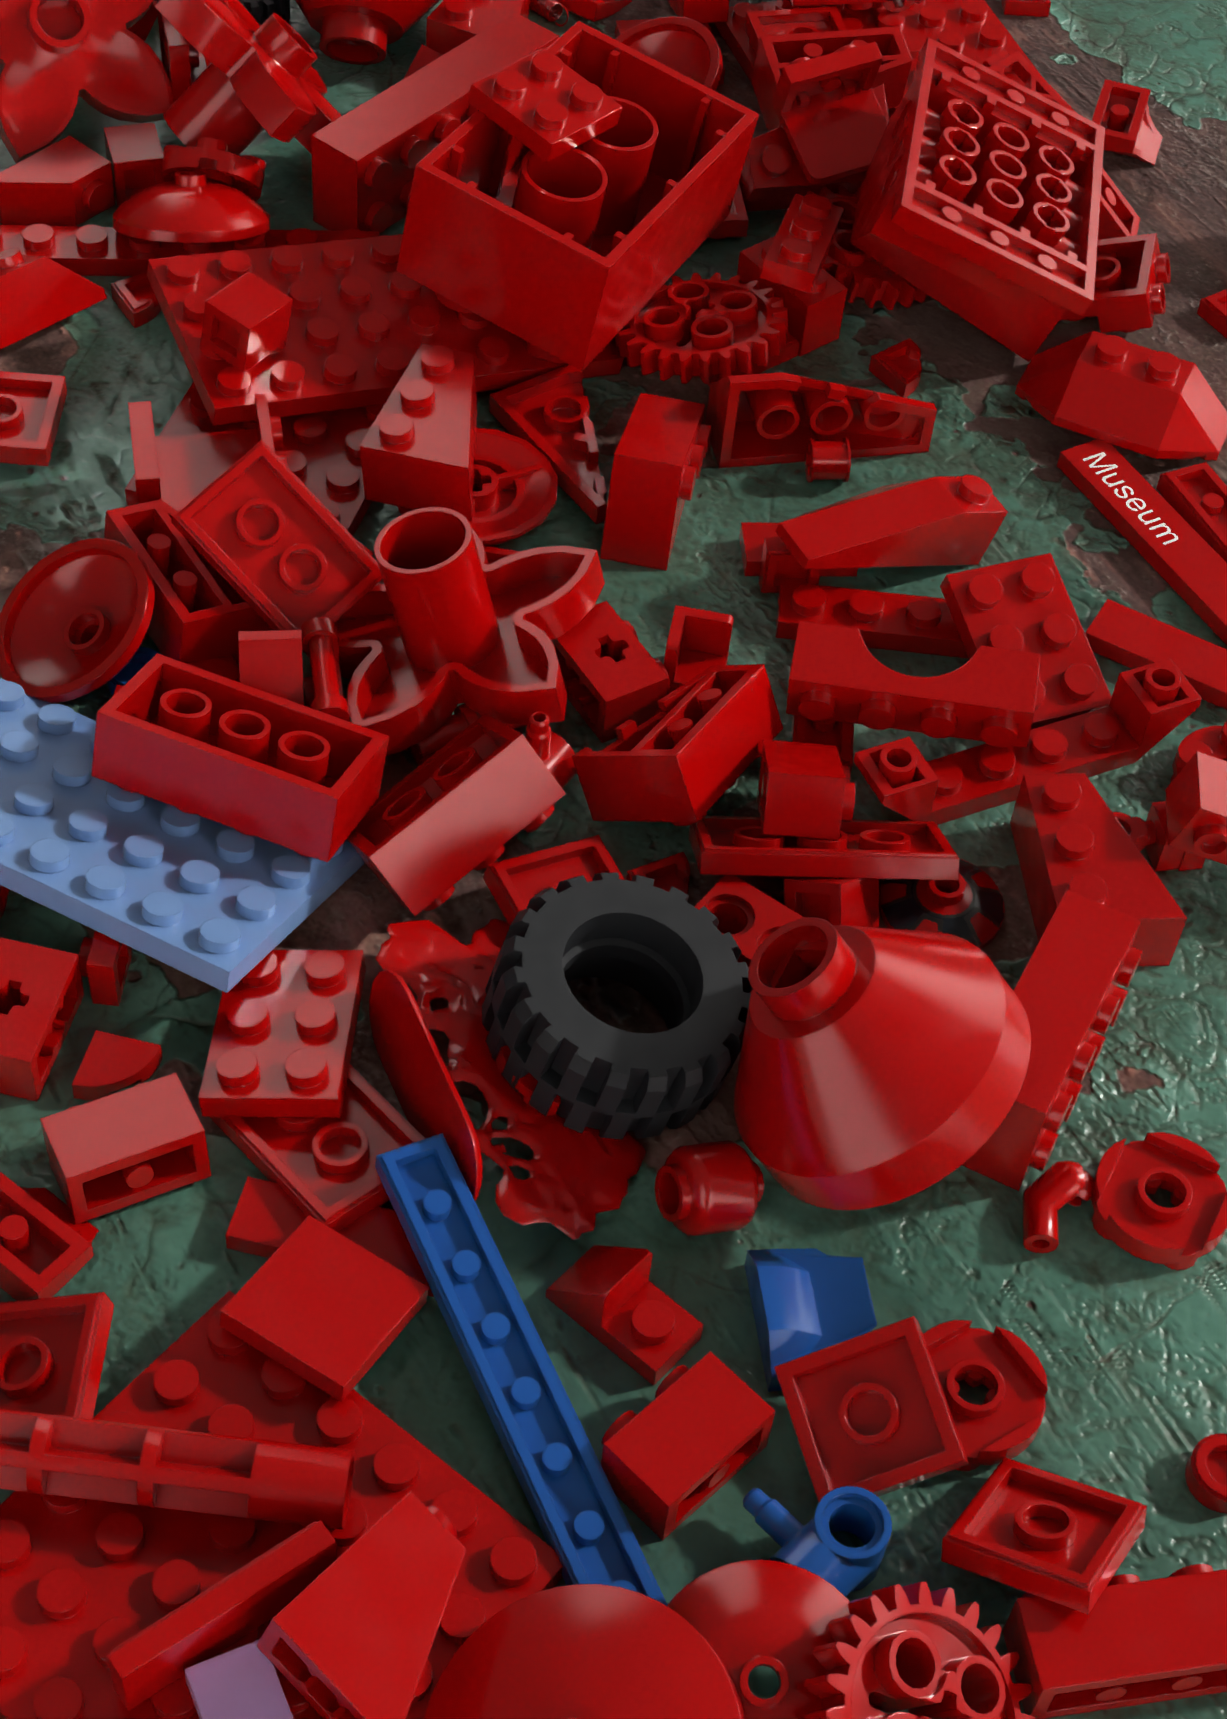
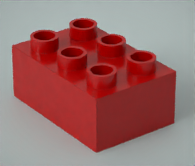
M577 21L546 50L558 56L564 64L590 83L597 85L603 93L623 107L618 125L546 162L477 110L416 164L396 271L433 290L437 299L446 307L457 312L475 313L525 340L528 348L540 358L554 363H568L583 371L728 217L759 114L608 35Z

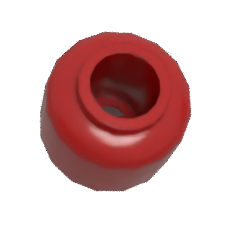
M730 1140L675 1148L667 1157L664 1166L658 1170L655 1179V1196L659 1211L666 1220L672 1222L678 1230L687 1236H701L744 1228L753 1219L758 1202L764 1194V1178L760 1167L752 1161L742 1146Z

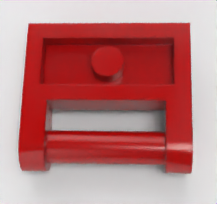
M326 617L310 618L302 624L300 629L302 631V647L310 656L312 677L303 678L304 706L350 722L348 703L343 693L336 624Z

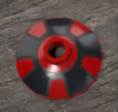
M961 858L959 861L958 880L883 879L879 890V911L887 928L943 932L963 938L982 949L997 936L1004 919V901L998 886L982 869Z

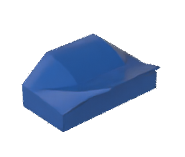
M816 1248L747 1250L745 1270L768 1392L782 1391L774 1368L775 1366L868 1333L877 1326L862 1257L826 1255Z

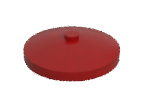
M575 1584L551 1588L522 1598L497 1612L473 1632L453 1655L437 1682L424 1719H746L736 1686L725 1665L707 1640L693 1625L677 1612L651 1597L625 1588L602 1584Z

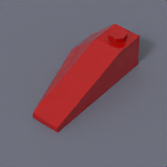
M778 372L727 376L710 383L705 424L712 425L710 442L718 467L731 468L805 462L808 438H813L814 441H842L843 438H848L851 458L925 453L929 451L937 409L934 403Z
M970 474L964 476H935L881 486L780 522L775 532L803 569L978 565L1008 511L993 495L991 486L978 476Z

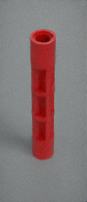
M0 1409V1489L309 1525L314 1521L318 1522L321 1520L326 1528L343 1530L345 1527L352 1491L355 1450Z

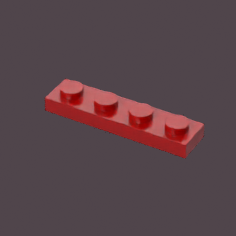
M780 581L776 638L796 640L800 620L858 628L867 648L969 658L944 598Z

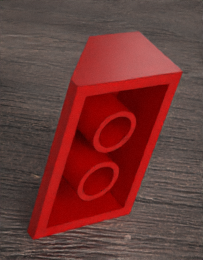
M484 714L383 794L346 840L359 853L363 862L394 898L416 916L422 910H433L447 901L455 890L454 884L473 869L476 871L482 870L488 864L494 863L505 850L504 844L522 829L530 830L546 821L555 809L553 804L566 793L522 733Z

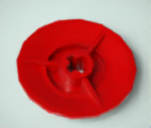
M476 428L474 486L472 490L473 511L472 522L469 521L471 528L478 534L483 545L492 546L519 538L545 521L557 504L558 476L548 457L525 439L497 429ZM397 506L400 514L413 511V509Z

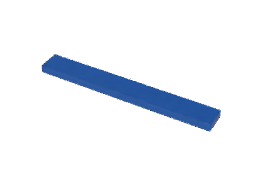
M443 1133L376 1155L375 1169L545 1540L555 1550L563 1566L561 1574L566 1585L602 1584L621 1587L644 1594L667 1606L668 1604Z

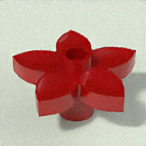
M0 0V69L2 71L0 75V136L16 164L49 147L61 137L73 117L78 97H82L100 113L120 121L146 123L165 120L163 113L174 103L170 80L161 60L152 48L136 34L127 30L144 17L155 0Z
M160 0L155 5V8L169 23L211 62L163 113V117L170 129L186 147H196L198 138H214L227 143V152L240 155L265 129L270 136L282 142L289 143L295 137L312 154L311 134L342 116L323 97L327 93L326 85L318 71L311 66L318 59L316 53L304 38L278 14L272 13L260 26L239 0Z
M443 507L420 508L402 514L389 522L380 531L374 544V553L384 584H378L335 623L339 639L341 677L351 679L348 685L347 703L352 723L388 735L389 741L386 756L401 752L429 737L446 722L454 712L457 704L465 703L470 709L481 716L487 714L502 723L528 725L530 715L538 711L544 712L549 716V723L565 721L567 692L552 640L564 635L578 625L594 607L605 584L598 551L565 545L536 547L516 552L489 564L483 542L478 534L471 528L467 518L455 510Z

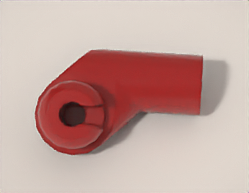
M1068 1160L1056 1162L1025 1189L1022 1197L1023 1245L1028 1251L1034 1253L1054 1251L1059 1245L1058 1211L1065 1204L1075 1207L1082 1205V1199L1089 1201L1093 1196L1094 1178L1090 1172L1083 1170L1080 1163Z

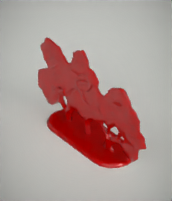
M491 919L487 925L475 931L472 935L471 944L468 945L462 944L430 920H413L388 924L387 931L390 938L381 944L380 951L375 957L384 971L379 972L372 983L369 998V1016L372 1036L379 1058L408 1122L425 1139L443 1133L475 1201L479 1196L483 1180V1161L481 1155L483 1153L504 1170L502 1179L496 1184L495 1202L503 1216L523 1226L533 1223H551L572 1240L579 1239L582 1233L593 1231L596 1213L620 1208L622 1200L628 1194V1179L638 1173L646 1151L643 1145L628 1132H626L622 1140L599 1137L600 1130L585 1127L583 1133L564 1127L566 1119L557 1114L545 1117L539 1111L528 1106L523 1101L524 1095L516 1092L501 1075L486 1043L489 1031L482 1024V1005L487 995L485 988L510 927L508 922ZM408 985H410V987L413 989V991H414V992L416 993V995L418 996L417 1001L415 1000V998H414V996H413L411 990L409 989ZM442 997L448 1000L447 1008L431 1011L430 1002L433 999ZM429 1029L443 1031L449 1038L447 1051L449 1063L447 1067ZM454 1082H468L475 1085L483 1093L489 1110L487 1118L480 1129L474 1128ZM499 1116L507 1118V1128L502 1130L493 1129V1121ZM510 1137L531 1148L533 1158L525 1160L503 1154L507 1152L504 1144L493 1145L491 1143L492 1138ZM518 1166L529 1171L530 1177L524 1180L518 1179L509 1167Z

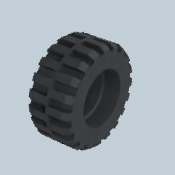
M597 873L590 882H587L584 875L559 882L556 890L553 887L542 890L530 899L527 909L519 911L511 923L485 988L487 995L482 1005V1024L489 1031L486 1043L491 1056L496 1062L501 1047L508 1046L511 1051L502 1072L503 1077L516 1092H519L515 1088L517 1081L530 1073L538 1083L528 1104L546 1117L553 1100L557 1095L560 1096L561 1102L556 1114L566 1119L564 1127L583 1133L585 1127L600 1130L599 1137L623 1140L627 1131H634L636 1138L643 1139L661 1135L665 1126L669 1129L682 1127L694 1119L698 1110L706 1109L713 1101L741 1052L751 996L750 992L752 990L748 978V965L746 962H737L742 952L730 932L722 934L717 929L719 924L718 918L705 906L698 910L687 902L688 894L673 886L669 892L653 886L655 879L635 875L631 881L620 880L619 873ZM596 977L625 984L645 996L657 1008L668 1030L658 1033H633L612 1027L590 1014L574 997L567 982L579 978Z

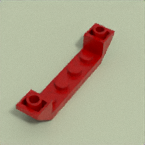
M1167 658L1119 673L1109 706L1031 729L1027 748L1012 745L996 747L986 743L926 761L910 736L855 752L853 761L882 805L912 821H934L935 824L939 825L1016 801L1024 774L1085 773L1089 778L1133 764L1200 706L1202 698L1171 658Z

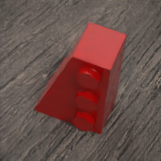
M900 26L760 36L751 82L768 132L782 126L771 101L783 66L801 57L812 59L833 53L845 45L860 46L876 41L883 56V61L872 89L884 84L887 109L898 106L903 98L913 61Z
M159 499L107 510L104 538L116 540L131 548L145 562L152 575L155 602L147 633L162 655L184 663L232 656L236 663H239L238 631L272 630L171 523L173 516L178 513L174 508Z

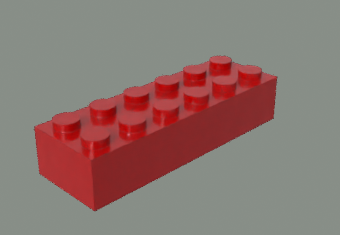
M513 12L311 134L313 221L330 231L359 229L382 233L388 227L407 215L416 164L477 111L474 106L467 102L471 83L542 48L546 50L559 38V35Z

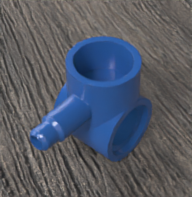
M854 1486L836 1488L820 1500L814 1517L805 1526L776 1499L769 1498L760 1488H753L743 1499V1507L754 1517L755 1523L781 1546L769 1560L784 1562L806 1569L829 1582L845 1597L850 1592L866 1587L876 1577L891 1536L892 1520L886 1505L874 1493ZM838 1531L850 1532L856 1535L863 1542L864 1546L857 1548L844 1546L836 1541L831 1533Z

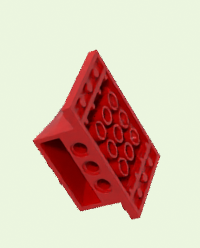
M928 37L918 54L914 81L890 118L860 186L850 243L1029 362L1066 310L1083 316L1094 301L1105 128Z

